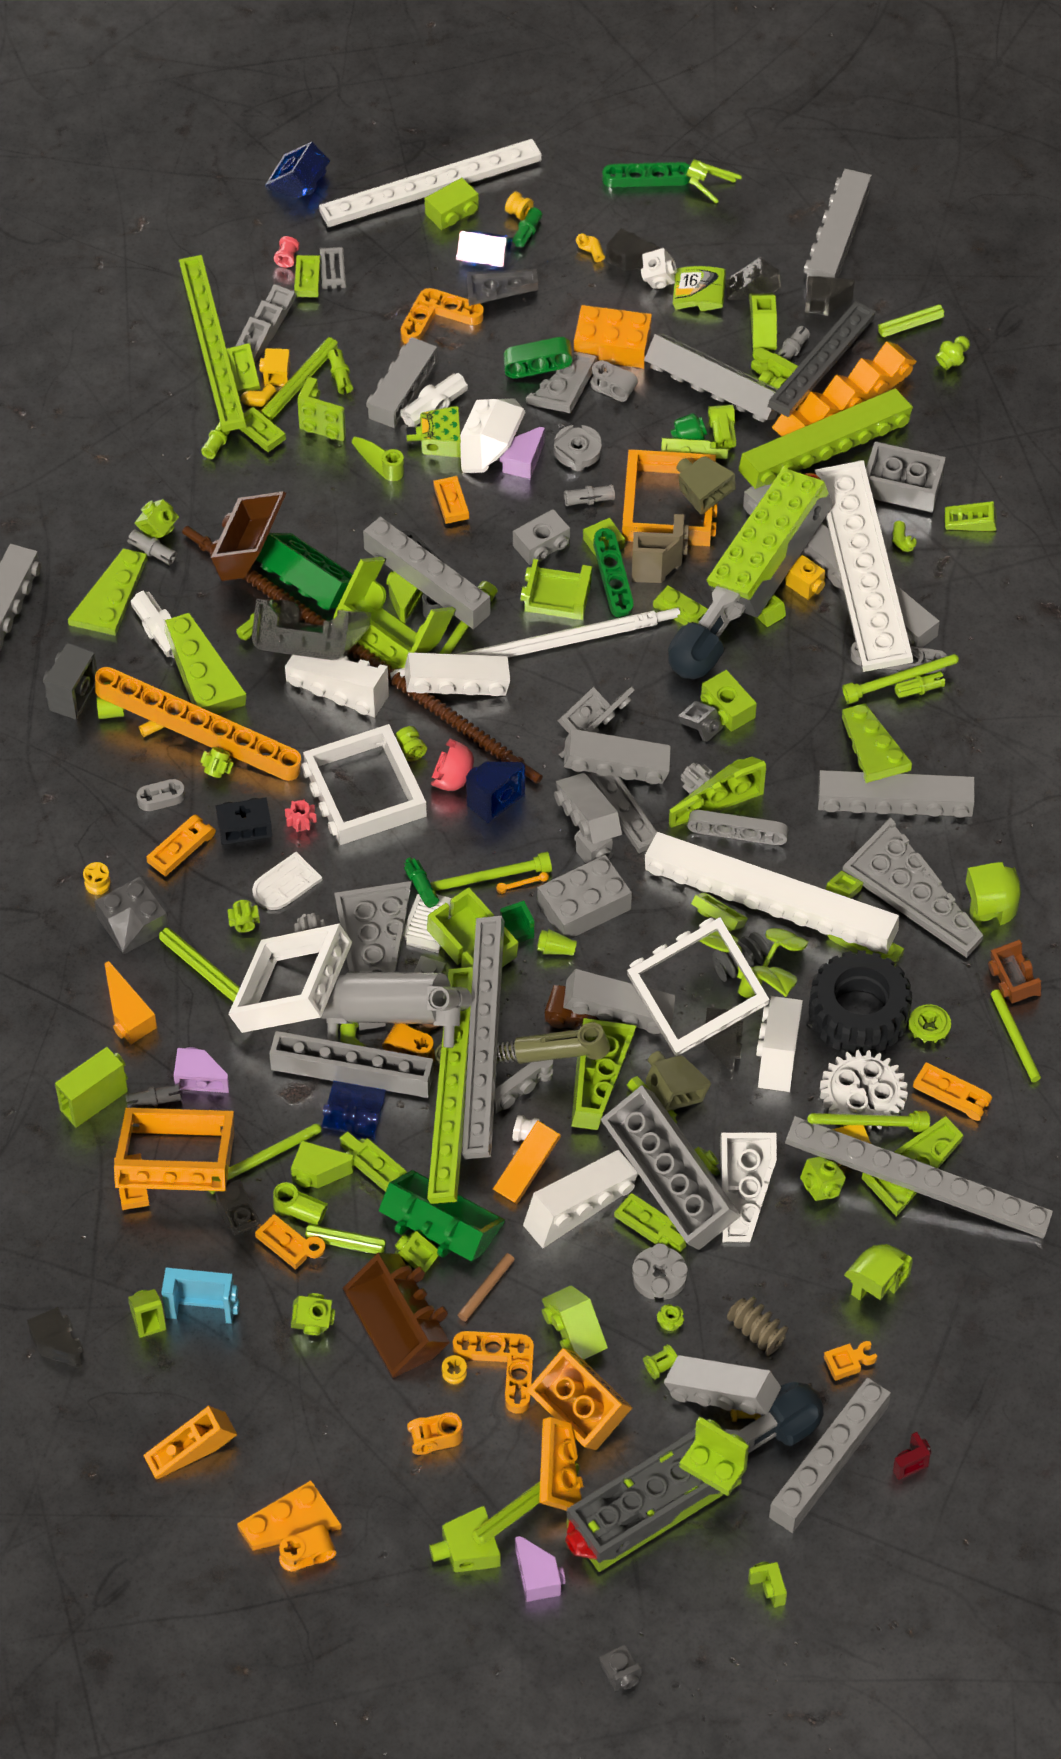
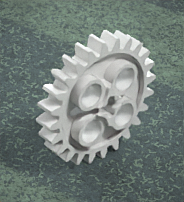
M856 1050L855 1057L846 1052L845 1060L836 1057L835 1064L829 1063L828 1071L823 1072V1080L820 1083V1099H824L823 1108H829L828 1114L899 1116L900 1110H904L908 1094L906 1092L907 1082H903L904 1073H898V1065L890 1067V1058L881 1061V1053H878L874 1058L871 1057L870 1050L866 1052L865 1056H862L860 1051ZM866 1074H873L875 1077H868ZM847 1082L851 1085H843L841 1083ZM877 1096H884L886 1099H879ZM852 1104H859L861 1107H854ZM866 1126L868 1132L871 1131L872 1126Z

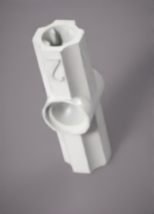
M453 373L436 386H426L420 392L418 399L400 410L405 424L409 427H416L420 424V414L422 412L448 408L451 401L468 390L464 377L459 373Z
M141 591L137 593L131 600V606L142 620L146 634L151 640H156L167 657L174 658L165 634V620L171 618L170 614L166 609L162 610L150 592Z

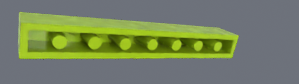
M896 388L742 453L738 471L754 489L770 485L782 468L795 472L807 469L815 463L828 460L830 457L846 452L852 447L865 444L873 438L884 436L894 429L904 427L910 420L913 406Z

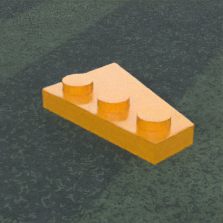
M553 1417L543 1419L539 1503L567 1511V1508L582 1500L580 1488L584 1486L582 1477H577L575 1461L578 1455L572 1423Z
M311 1480L237 1523L239 1531L252 1550L278 1545L284 1538L307 1531L318 1525H325L327 1530H331V1532L341 1530L340 1522Z

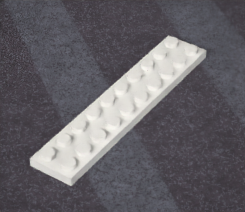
M864 460L816 469V475L825 482L833 503V507L827 514L826 520L863 672L913 663V656Z

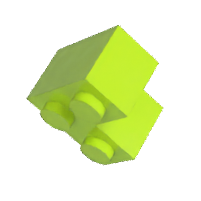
M570 1285L542 1298L545 1307L542 1309V1314L548 1324H552L557 1331H560L563 1338L560 1341L561 1348L575 1351L583 1360L608 1348L589 1297Z

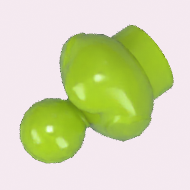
M959 336L954 340V343L952 341L942 342L939 349L940 352L935 355L938 363L946 370L952 366L963 364V353L970 346L969 339L965 336Z

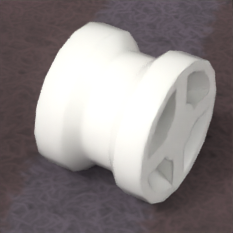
M518 1114L513 1131V1141L525 1140L537 1120L540 1122V1119L533 1118L530 1120L526 1119L524 1115Z

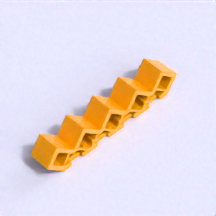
M886 341L873 361L861 358L848 377L836 375L823 394L811 391L797 411L794 410L789 417L781 414L772 428L778 434L784 436L881 395L908 377L917 361L898 344Z

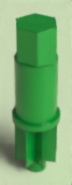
M411 857L407 858L406 863H404V869L425 906L428 908L437 906L439 898L427 878L426 871L419 860Z

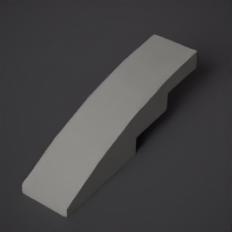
M274 284L266 301L262 300L254 317L250 316L236 346L250 343L254 362L262 355L276 334L296 298V293Z

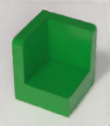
M524 900L500 909V916L505 921L504 927L513 935L518 943L534 938V919Z

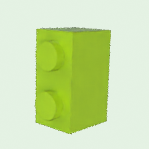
M462 177L425 197V214L441 230L454 225L457 221L479 210L478 193Z

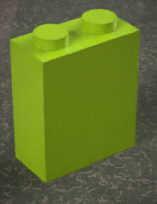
M108 1047L55 1082L60 1111L76 1128L128 1092L126 1083L128 1077L124 1071L126 1064L118 1053L113 1054Z

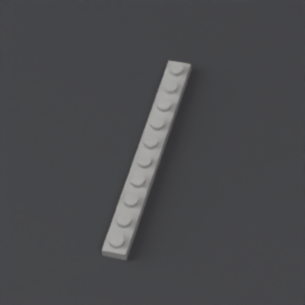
M502 916L476 918L462 1143L464 1159L491 1157L505 922Z
M794 1116L785 1144L1042 1239L1046 1235L1053 1213L1052 1210L821 1125L810 1124L807 1120Z

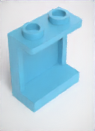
M166 1268L161 1292L166 1318L177 1319L179 1304L222 1308L225 1312L226 1323L232 1324L233 1314L238 1315L240 1298H237L238 1285H234L233 1274Z

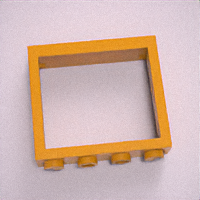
M628 450L622 535L625 541L633 542L634 532L673 533L674 525L633 523L637 471L680 474L676 467L682 459L686 458L693 464L704 456L716 461V455ZM718 503L705 512L704 527L688 526V539H683L688 540V545L710 546V538L716 537V522H712V517L717 518Z
M125 1108L114 1163L115 1188L225 1191L235 1133L234 1111ZM133 1124H139V1127H133ZM131 1133L222 1136L217 1162L132 1160L126 1158ZM123 1174H129V1178H123ZM212 1176L219 1177L221 1181H212Z

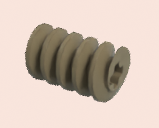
M754 1296L748 1300L741 1298L731 1307L727 1314V1319L730 1322L734 1321V1326L742 1329V1333L745 1336H750L751 1342L754 1344L758 1343V1348L761 1351H766L767 1356L773 1354L785 1340V1335L789 1328L784 1326L778 1329L781 1322L778 1318L770 1322L769 1320L773 1314L771 1311L762 1315L761 1313L765 1306L760 1304L754 1307L757 1300Z

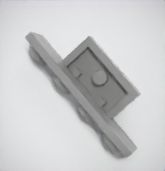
M631 686L610 705L593 687L557 721L568 733L571 729L598 733L599 729L597 726L601 722L604 725L607 724L615 716L613 711L617 707L620 709L625 707L632 700L629 695L635 689ZM565 749L558 754L561 758L564 757Z

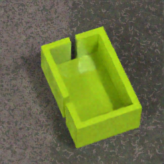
M468 887L450 900V906L445 903L428 914L427 931L457 965L461 963V968L473 967L476 918L493 917L495 915ZM505 927L502 967L517 958L518 941Z

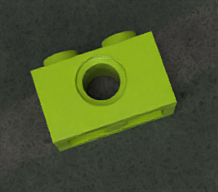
M727 670L702 683V703L716 708L721 724L725 725L731 732L756 718L757 703Z

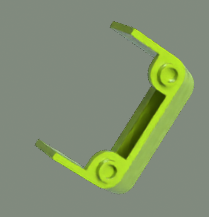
M385 558L360 559L334 613L335 626L350 638H353L354 641L363 645L365 649H369L376 657H380L386 664H390L391 668H404L408 653H429L439 644L456 609L453 607L432 609L425 623L419 627L416 633L382 608L386 600V591L376 581V578L385 562Z

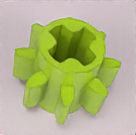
M212 747L210 752L204 751L200 761L203 763L202 766L205 767L204 772L216 778H221L224 773L230 774L234 764L231 761L232 759L229 758L230 753L218 747Z
M249 900L236 901L232 905L233 909L227 910L229 926H235L238 932H249L255 928V923H260L258 906H252Z

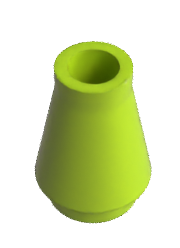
M548 929V931L541 930L537 950L543 951L542 954L573 956L577 941L551 929Z

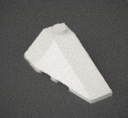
M721 1133V1188L741 1215V1217L722 1231V1242L751 1241L777 1160L776 1133Z

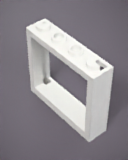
M389 724L303 752L304 763L301 764L304 777L310 778L311 792L314 798H319L320 812L323 817L327 816L330 834L336 835L340 845L427 817L425 798ZM383 746L408 801L343 822L318 767Z
M720 917L716 920L713 918L705 920L699 925L700 929L692 934L690 931L684 932L676 938V943L669 947L667 944L658 947L653 951V956L646 960L643 957L637 959L629 965L631 969L627 970L629 979L675 1056L683 1054L769 1004L768 996ZM718 931L754 991L755 996L684 1037L677 1039L641 979L640 974L713 932Z
M334 924L260 941L229 1012L232 1021H234L242 1033L320 1018L352 944L351 939L342 926ZM319 952L301 995L259 1003L277 961Z

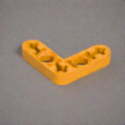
M432 288L424 289L418 295L401 326V340L405 344L408 343L411 337L422 340L435 314L468 325H478L484 318L483 306L480 303L469 306V301L466 298ZM448 304H455L458 307L453 310L447 309L445 306ZM417 314H424L427 317L420 320L416 319L414 316Z
M462 1331L456 1334L453 1339V1352L456 1356H460L464 1360L507 1362L505 1405L510 1412L515 1414L527 1411L531 1401V1395L527 1392V1389L532 1385L534 1355L532 1339L524 1334ZM463 1341H468L469 1346L467 1350L462 1349ZM477 1341H481V1351H477ZM497 1342L501 1345V1349L494 1353L489 1352L485 1348L487 1343ZM506 1343H509V1353H505ZM519 1344L524 1345L523 1353L518 1352ZM517 1368H522L527 1372V1376L520 1380L515 1379L511 1374ZM516 1388H521L522 1400L520 1404H515L514 1401Z

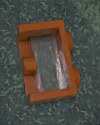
M1021 940L991 950V961L988 962V966L993 977L998 975L1001 981L998 983L999 989L1004 998L1009 997L1011 1003H1015L1031 996H1041V981L1039 978L1034 979L1032 964L1030 960L1025 961L1022 955Z

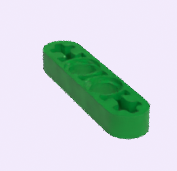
M684 162L610 164L603 168L602 181L608 187L681 186L688 184L691 179L686 176L690 165ZM636 172L640 173L641 176L638 178H633L630 176V174ZM662 172L664 176L656 177L653 173Z
M601 528L594 535L593 546L610 611L617 618L626 617L631 614L634 604L618 541L611 529ZM601 537H605L609 541L608 550L606 551L604 542L600 541ZM608 557L614 558L617 565L608 567L604 564V559ZM613 579H618L622 582L623 586L615 589L610 586L609 582ZM621 595H622V597H621L622 604H623L624 606H626V608H625L624 610H622L621 607L618 606V602H619V597H618V596H621Z

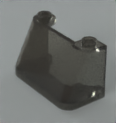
M256 599L252 642L257 649L262 651L326 660H341L368 631L372 612L338 610L335 619L324 621V626L300 623L301 611L295 602L278 599Z

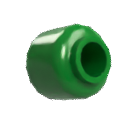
M694 413L676 419L674 421L675 429L670 430L672 437L679 439L705 440V435H708L702 416L697 417Z

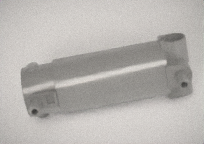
M348 972L338 975L320 1018L326 1019L327 1040L338 1042V1024H353V1022L434 1024V1026H444L443 1046L445 1048H453L455 1026H460V1011H465L470 1007L472 996L466 988L451 987L447 976L443 973Z

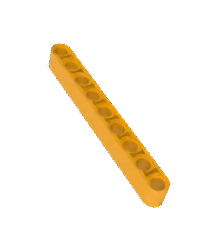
M103 667L95 674V693L105 701L211 748L218 747L230 753L231 757L283 780L292 781L300 774L301 755L297 750L113 668ZM286 763H291V764H293V765H292V766H288V765H285V764H286Z

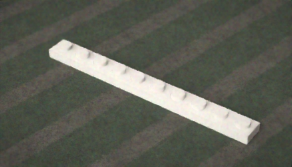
M533 139L321 204L319 205V211L326 225L331 227L427 197L461 177L467 183H471L541 161V153Z

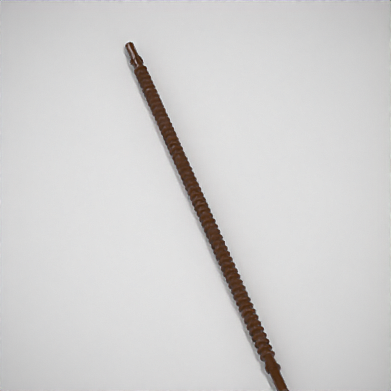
M185 526L182 533L198 544L202 551L210 553L209 550L213 543L208 536H202L191 527ZM251 567L246 576L242 578L247 583H252V586L257 587V590L262 591L264 595L268 594V598H273V601L278 602L279 606H283L286 610L289 609V612L294 613L295 617H299L301 621L305 620V624H310V627L315 628L316 632H321V635L326 636L328 640L332 639V643H337V646L342 647L343 651L348 650V654H353L354 659L358 658L359 661L360 659L369 661L370 666L376 668L380 664L388 666V682L391 681L393 686L397 685V689H402L403 693H407L405 676H400V672H398L391 680L390 673L396 670V668L391 669L390 664L386 665L384 660L381 661L380 657H375V654L370 653L369 649L364 650L363 645L359 646L357 641L354 642L353 638H348V635L343 634L342 630L337 631L336 626L332 627L330 622L327 623L326 619H321V616L316 615L315 611H311L309 607L305 608V604H300V601L295 600L294 596L289 597L288 592L284 593V590L279 589L278 585H274L272 581L268 582V578H263V575L258 574L257 570L252 571ZM407 693L408 697L413 696V700L418 701L419 705L424 704L425 709L429 708L431 713L435 712V716H440L441 720H446V723L451 724L452 728H457L458 732L463 731V736L468 735L469 740L474 739V743H479L480 748L485 747L486 752L490 751L492 756L496 755L497 760L502 759L503 764L508 763L515 772H521L536 784L542 780L543 776L528 766L523 758L514 756L513 751H507L506 746L501 747V742L496 743L495 738L490 739L491 736L489 734L485 735L484 730L479 731L478 726L474 727L472 722L468 723V719H463L462 715H457V711H452L451 707L446 708V704L441 703L440 699L435 700L434 695L430 696V693Z

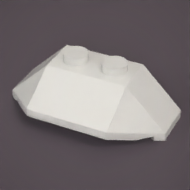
M515 398L476 400L460 434L461 470L463 473L485 472L489 468L488 465L496 461L510 447L525 414L524 408Z

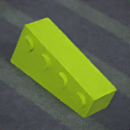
M190 613L165 620V634L191 703L215 714L245 706V691Z
M584 1018L582 1026L590 1022H595L602 1026L609 1040L610 1050L606 1056L597 1060L590 1059L587 1056L577 1057L571 1127L598 1130L601 1118L605 1113L632 1043L636 1025Z

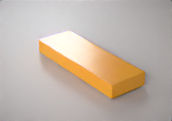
M537 1120L493 1190L517 1205L561 1138V1135Z

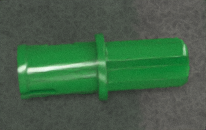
M535 207L530 208L525 219L518 224L519 229L512 239L515 247H524L529 237L536 232L535 227L543 216L539 209Z

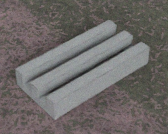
M343 247L321 248L322 289H327V286L331 285L332 289L337 288L336 285L346 288ZM335 253H339L340 278H336ZM325 254L330 256L331 279L326 278Z

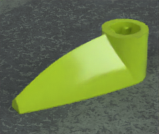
M353 437L352 444L358 452L385 479L398 481L404 476V456L401 451L396 449L385 450L368 440Z

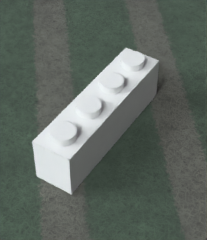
M408 653L404 667L407 692L506 696L510 683L508 656Z

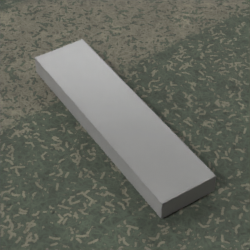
M593 772L588 774L590 780L617 810L620 826L637 852L642 853L648 850L657 831L621 778L611 775L601 776Z

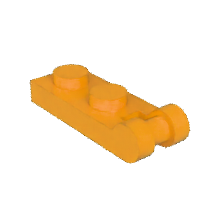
M195 814L146 856L147 863L166 877L205 841L211 840L215 835L216 829L210 824L205 825L203 819Z
M927 1062L913 1083V1088L966 1113L969 1118L975 1121L981 1119L984 1114V1107H987L992 1100L991 1094ZM968 1098L975 1099V1103L968 1101Z

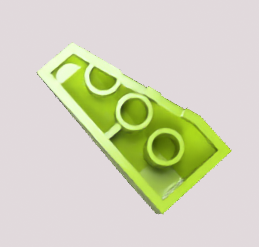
M751 756L746 759H738L729 764L669 810V826L672 828L688 822L689 814L694 810L716 812L763 795L766 763Z

